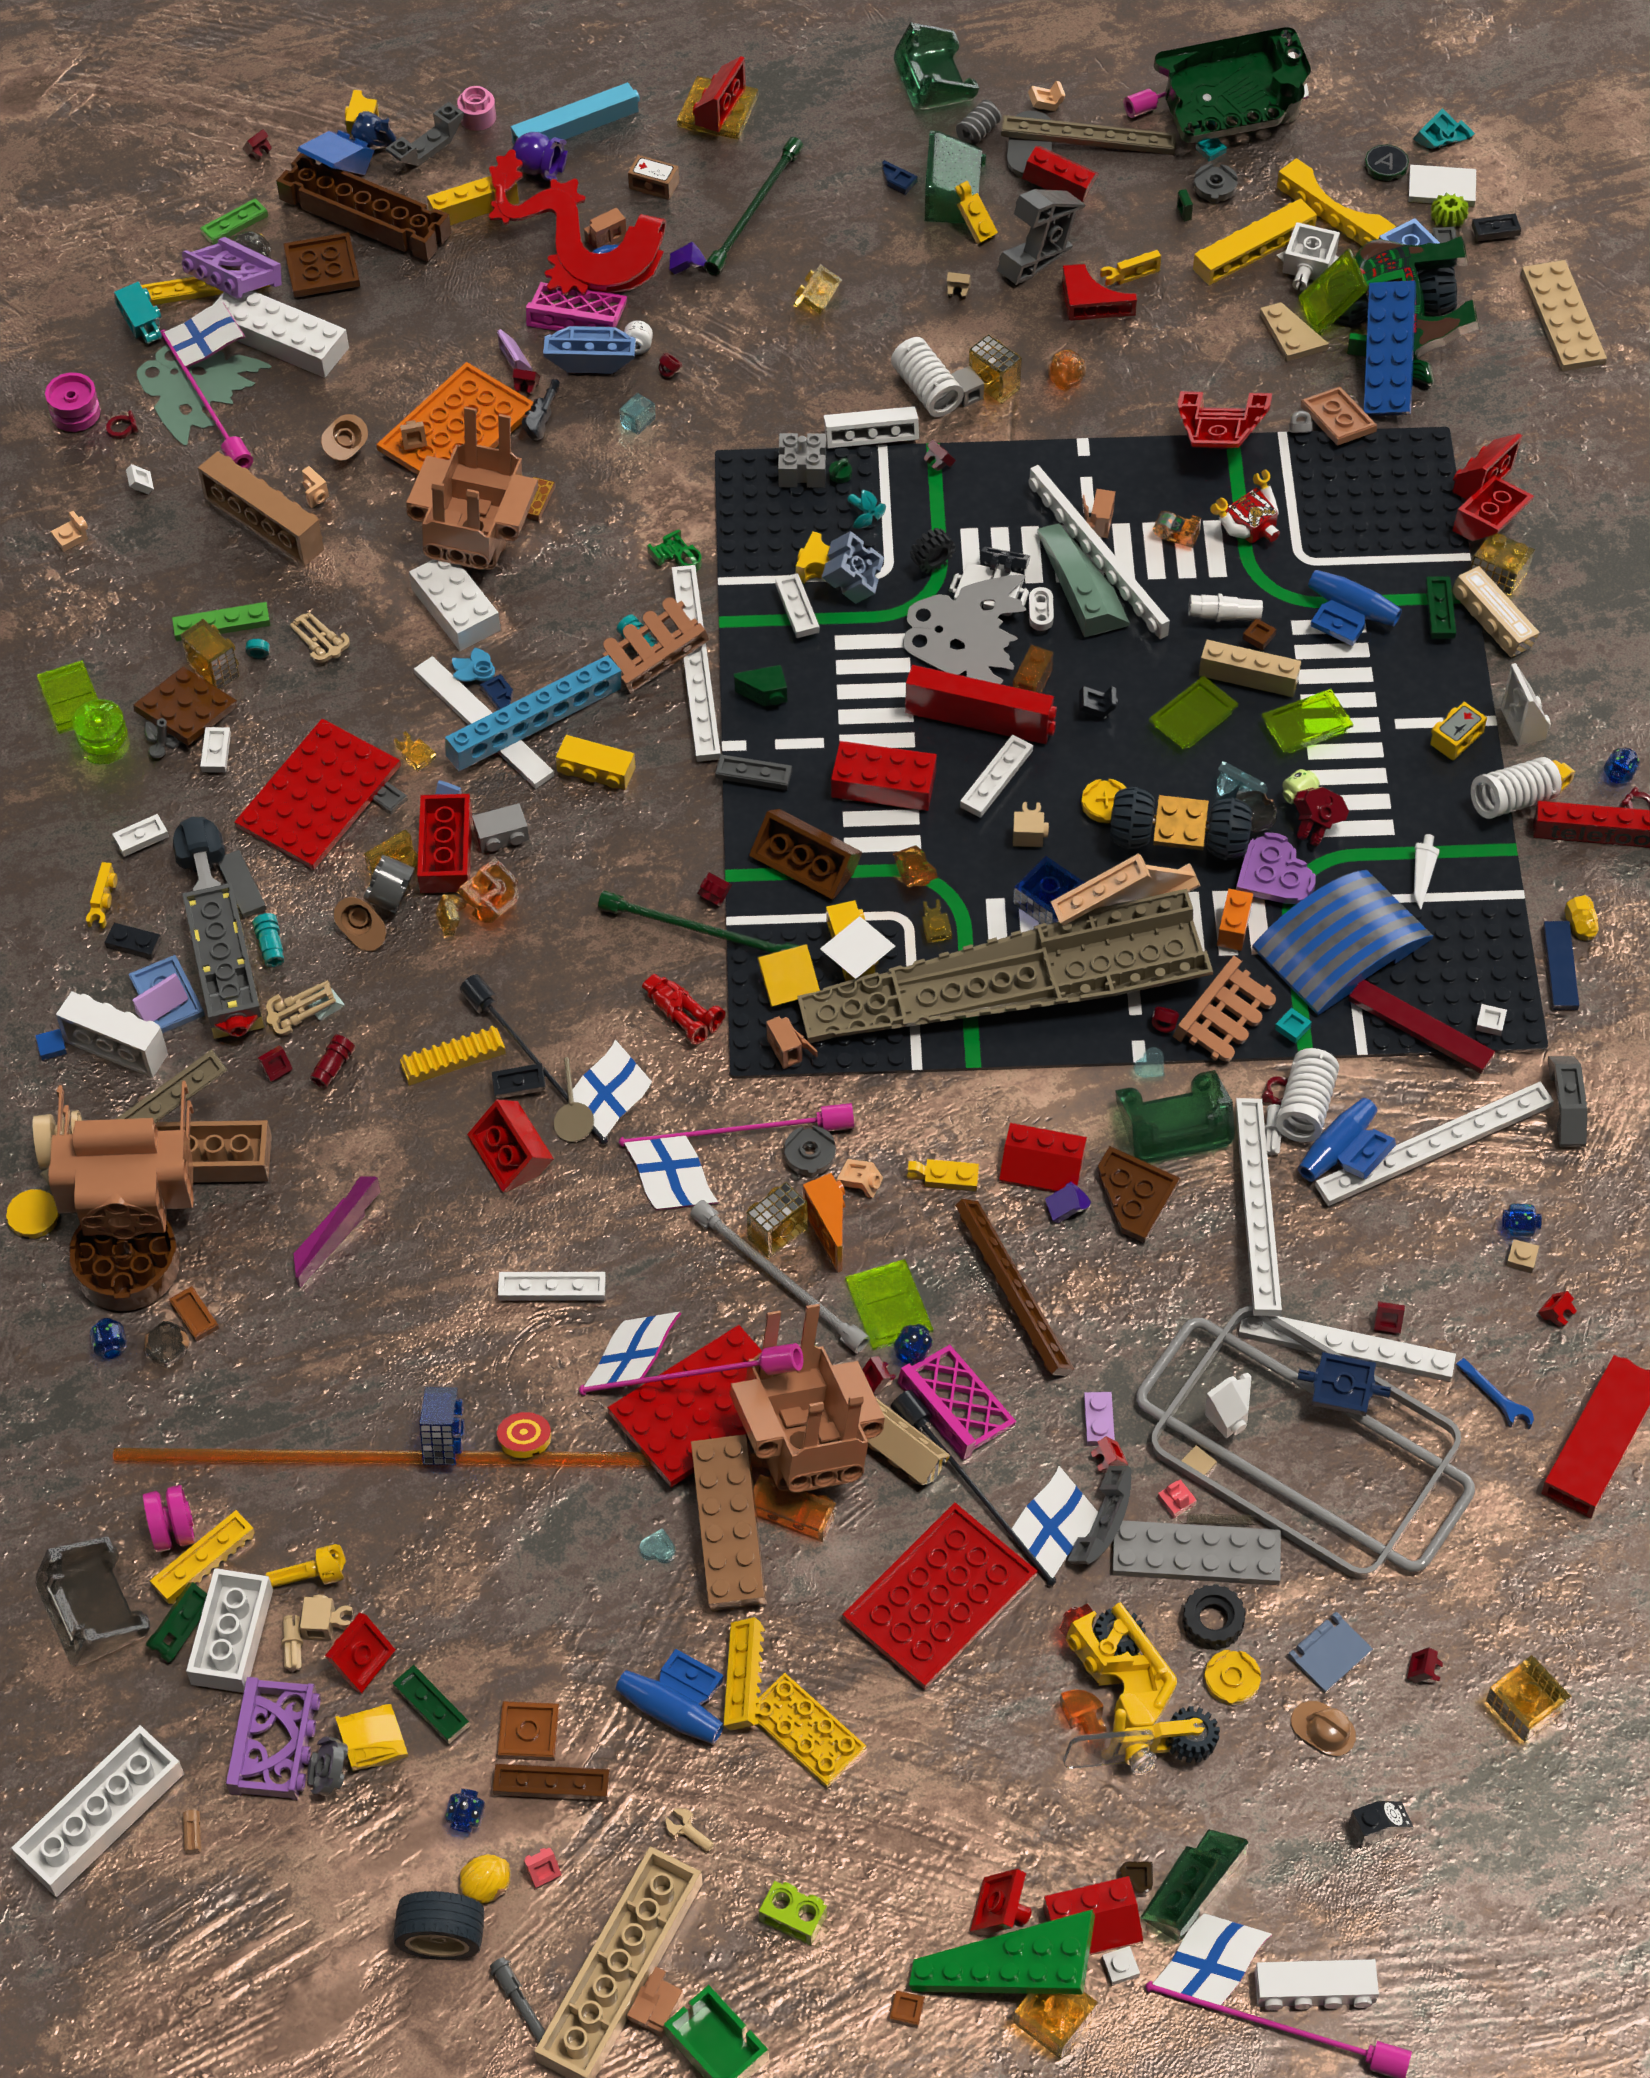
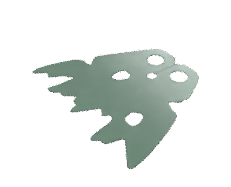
M165 345L156 352V360L146 361L137 369V378L145 393L151 396H160L159 401L154 407L159 418L181 444L187 445L191 425L206 428L207 426H215V423L202 411V407H205L177 359L174 361L165 359V353L171 351L169 346ZM218 351L209 358L187 367L210 405L211 401L233 404L230 398L233 395L232 390H242L244 387H251L255 384L253 381L247 380L237 373L245 371L258 372L259 368L270 369L272 366L261 360L243 355H233L228 360H225L224 353ZM198 366L202 367L207 373L195 375L192 374L191 370ZM156 367L160 372L158 376L149 378L145 375V371L148 368ZM177 369L178 373L173 375L170 371ZM188 404L192 411L188 415L182 414L179 410L181 405Z

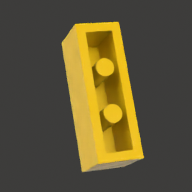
M566 735L556 755L557 772H561L566 776L572 775L583 778L589 782L605 784L611 788L626 790L636 768L635 753Z
M855 900L826 907V922L832 938L859 916L865 920L864 912L862 909L858 910ZM879 961L858 978L875 973V965L879 964ZM842 968L845 981L855 979Z

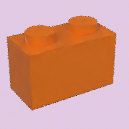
M1228 889L1217 946L1242 951L1251 912L1253 893Z

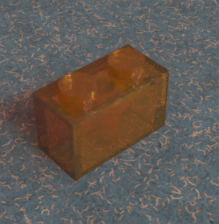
M1031 645L1013 680V687L1041 693L1053 670L1054 652Z

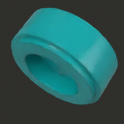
M250 639L246 642L245 652L248 656L262 659L269 655L270 644L267 641Z

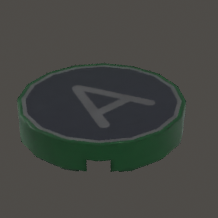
M1385 144L1371 148L1366 154L1364 165L1369 175L1375 179L1392 181L1393 178L1400 179L1407 173L1409 159L1408 155L1399 147Z

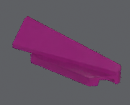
M360 1176L346 1198L339 1202L294 1252L295 1278L298 1287L301 1288L365 1217L364 1210L381 1193L377 1177Z

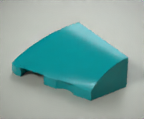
M1442 108L1413 139L1424 147L1434 149L1472 138L1475 133L1462 120L1457 123Z

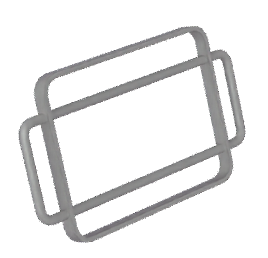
M1253 1306L1239 1309L1224 1329L1204 1318H1193L1183 1324L1136 1393V1401L1139 1407L1159 1421L1152 1433V1450L1159 1460L1245 1513L1253 1516V1518L1271 1529L1281 1530V1535L1350 1577L1356 1579L1373 1577L1380 1571L1386 1560L1409 1572L1424 1570L1431 1563L1475 1494V1484L1472 1478L1450 1464L1456 1456L1461 1443V1432L1452 1420L1374 1375L1376 1385L1391 1387V1398L1444 1428L1452 1435L1454 1445L1443 1460L1367 1414L1362 1416L1343 1412L1437 1469L1386 1546L1173 1417L1224 1343H1227L1314 1395L1312 1382L1297 1380V1372L1231 1334L1236 1325L1245 1318L1255 1317L1320 1356H1322V1352L1335 1355L1340 1354L1276 1316H1254ZM1201 1328L1217 1337V1339L1165 1412L1151 1404L1147 1400V1394L1191 1331ZM1166 1426L1172 1428L1380 1555L1378 1560L1367 1568H1358L1349 1564L1164 1451L1157 1441ZM1445 1473L1464 1486V1492L1421 1558L1411 1561L1395 1552L1394 1548Z

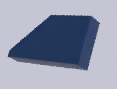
M885 160L882 162V169L888 187L906 195L918 182V176Z
M501 674L480 684L481 691L497 711L511 704L514 695L513 689Z

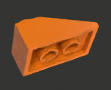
M829 1173L803 1184V1200L805 1201L803 1203V1211L837 1273H839L843 1267V1209L845 1208L843 1195H845V1189L841 1181H836L832 1173Z

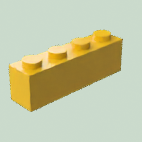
M488 176L427 196L429 211L435 208L449 214L450 225L491 213L494 210L491 207V202L495 201L492 177ZM515 183L509 191L505 192L508 202L512 205L519 203L517 183Z

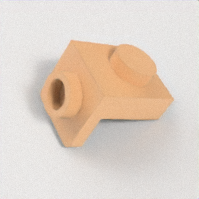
M1055 81L1051 89L1031 86L1028 91L1032 105L1037 109L1056 111L1065 97L1064 90L1059 81Z

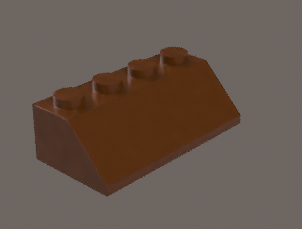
M781 809L767 811L749 856L821 894L835 899L854 874L863 852Z

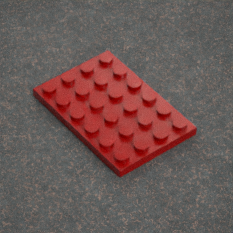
M322 718L234 821L235 826L315 870L371 803L378 791L385 786V783L400 768L401 762L396 757Z
M737 1325L659 1375L748 1362L749 1359H754L762 1353V1350L743 1328ZM747 1368L645 1383L608 1406V1414L667 1484L673 1487L694 1473L691 1441L744 1434L747 1436L729 1394L732 1383L746 1381Z
M954 1502L842 1614V1619L926 1690L1037 1576L1038 1571Z

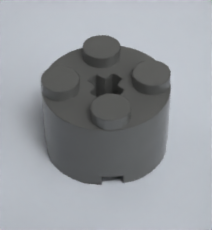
M382 855L373 872L372 881L363 899L387 911L396 913L415 868L389 856Z

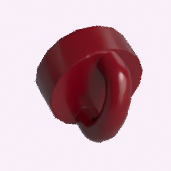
M663 353L659 359V372L665 378L672 377L682 367V363L669 353ZM664 366L668 368L670 371L666 372Z
M1156 1007L1153 1013L1152 1025L1160 1032H1172L1176 1027L1179 1014L1172 1009ZM1158 1020L1170 1023V1025L1167 1027L1162 1026L1158 1023Z

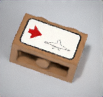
M638 155L628 172L629 189L670 200L679 184V166Z

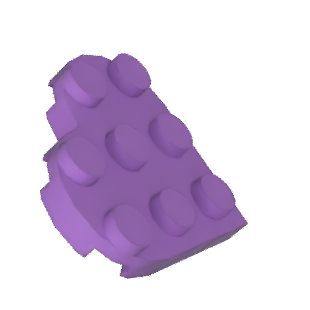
M1267 832L1264 833V836L1250 841L1236 890L1253 893L1254 897L1286 904H1297L1313 893L1315 873H1312L1305 861L1296 858V849L1288 842L1286 836Z

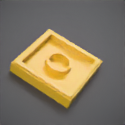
M807 944L757 958L771 1007L798 1000L797 996L820 991Z

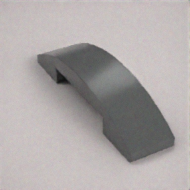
M1109 1466L1099 1488L1106 1495L1088 1537L1077 1538L1068 1558L1070 1564L1092 1563L1102 1555L1113 1541L1122 1524L1129 1502L1132 1478L1129 1466Z

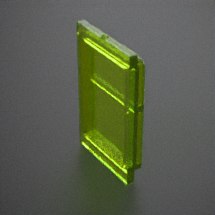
M83 660L37 674L39 684L59 734L105 719Z
M1202 676L1151 716L1149 721L1183 749L1190 748L1229 717L1232 711L1238 707V703L1205 676Z
M1331 689L1262 714V719L1282 751L1289 753L1343 734L1354 725Z

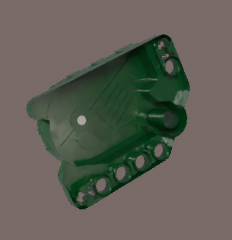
M1290 27L1161 51L1156 54L1154 60V69L1168 77L1165 99L1173 115L1179 135L1187 143L1294 122L1299 117L1305 94L1304 86L1311 72L1310 64L1297 32ZM1295 52L1299 57L1291 58L1288 53Z

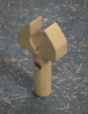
M682 1808L673 1809V1814L683 1821V1826L675 1825L667 1817L665 1818L668 1835L673 1839H676L679 1835H686L706 1852L713 1848L714 1843L692 1826L691 1821L694 1819V1816L689 1810Z

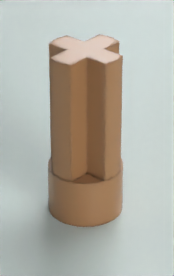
M198 1810L183 1812L184 1851L186 1854H198L201 1852L200 1811Z

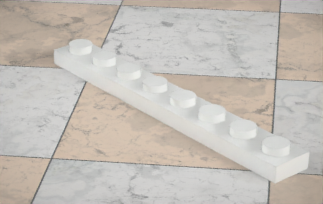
M1276 1316L1342 1356L1375 1362L1376 1366L1451 1382L1456 1357L1455 1353ZM1248 1317L1241 1320L1238 1337L1315 1353L1260 1319Z

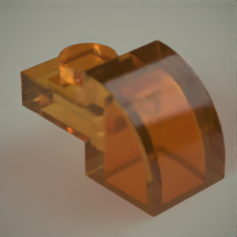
M917 845L893 853L899 873L908 887L925 886L931 880L938 878L936 869L927 862L925 852Z
M1069 1690L1061 1693L1060 1706L1070 1728L1073 1729L1082 1725L1093 1750L1104 1746L1107 1729L1101 1718L1104 1708L1102 1702L1095 1695L1084 1690Z

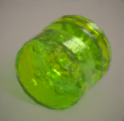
M97 699L84 703L76 710L73 716V729L80 752L85 759L99 765L110 764L118 761L127 753L130 747V737L123 712L117 704L109 700Z

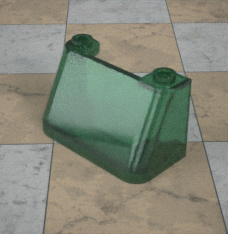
M910 22L895 49L894 62L915 109L929 110L971 101L978 94L980 88L976 80L968 78L963 83L953 60L955 53L959 50V41L954 30Z
M930 131L924 221L966 223L957 206L961 199L954 187L968 181L972 189V195L979 194L981 167H986V154L982 153L981 148L940 131Z
M1215 1070L1196 1075L1191 1081V1092L1143 1102L1141 1093L1135 1088L1115 1090L1116 1102L1135 1158L1146 1163L1223 1148L1234 1140L1233 1101Z

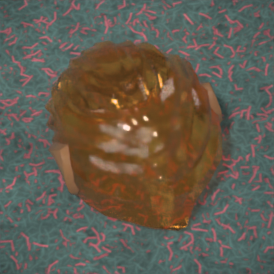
M1071 349L1057 352L1052 357L1051 364H1048V376L1052 383L1060 390L1067 392L1071 388L1078 386L1085 377V360Z

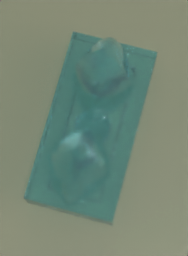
M1224 761L1218 768L1220 772L1217 780L1219 795L1230 793L1239 785L1240 788L1236 799L1243 801L1249 806L1259 797L1263 798V794L1266 795L1268 789L1266 784Z

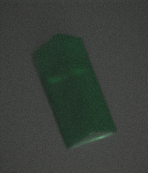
M1208 1829L1197 1848L1185 1847L1141 1918L1180 1943L1191 1926L1247 1855L1249 1842L1245 1838Z

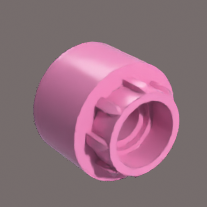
M471 86L465 89L459 96L457 105L458 109L464 112V117L461 121L463 127L473 131H480L494 124L496 120L495 100L487 89L480 86Z

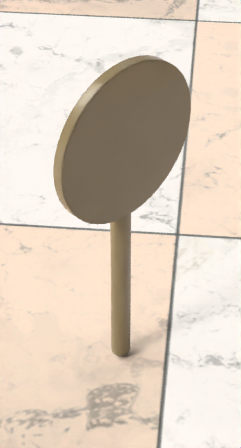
M565 1057L564 1065L569 1103L561 1107L556 1113L554 1129L557 1135L564 1141L578 1142L585 1139L591 1133L594 1126V1115L585 1104L574 1102L569 1058Z

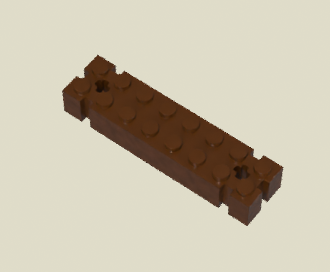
M302 153L291 163L292 170H285L276 180L281 201L293 206L300 203L301 208L305 211L403 252L412 250L413 256L427 262L436 253L437 244H443L451 234L449 214L435 208L429 211L426 204L344 170L331 168L323 163L318 165L315 159Z

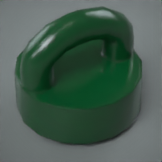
M842 458L830 465L829 477L833 482L846 483L851 479L852 467L847 458Z

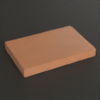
M1341 387L1301 400V408L1311 415V418L1336 445L1377 431L1375 422Z

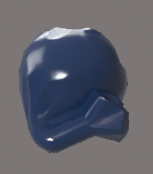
M363 111L358 114L351 131L352 140L355 141L356 138L368 143L367 147L373 150L388 147L397 140V137L390 129V118L381 119L369 111Z

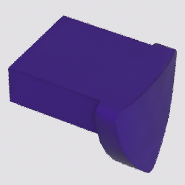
M690 242L670 253L669 270L675 275L691 266L702 268L706 259L699 248L693 242Z
M1072 1182L1067 1183L1064 1188L1045 1198L1052 1220L1056 1223H1060L1073 1214L1083 1211L1091 1204L1088 1196Z

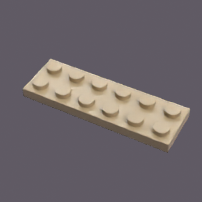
M1561 260L1522 267V277L1561 370L1568 371L1606 364L1607 357L1566 261Z

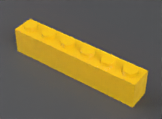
M1300 198L1275 212H1271L1268 216L1252 222L1249 226L1235 231L1226 238L1218 240L1204 249H1200L1194 254L1193 270L1208 285H1211L1288 245L1296 222L1316 226L1317 214Z

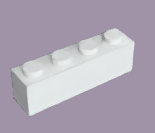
M915 406L824 415V431L828 448L919 439V423Z
M1375 1959L1257 1962L1254 1972L1257 2007H1265L1267 2010H1279L1283 2006H1295L1296 2009L1304 2010L1312 2008L1313 2005H1324L1325 2008L1336 2009L1347 2004H1354V2007L1367 2008L1372 2006V2004H1376L1379 1995Z

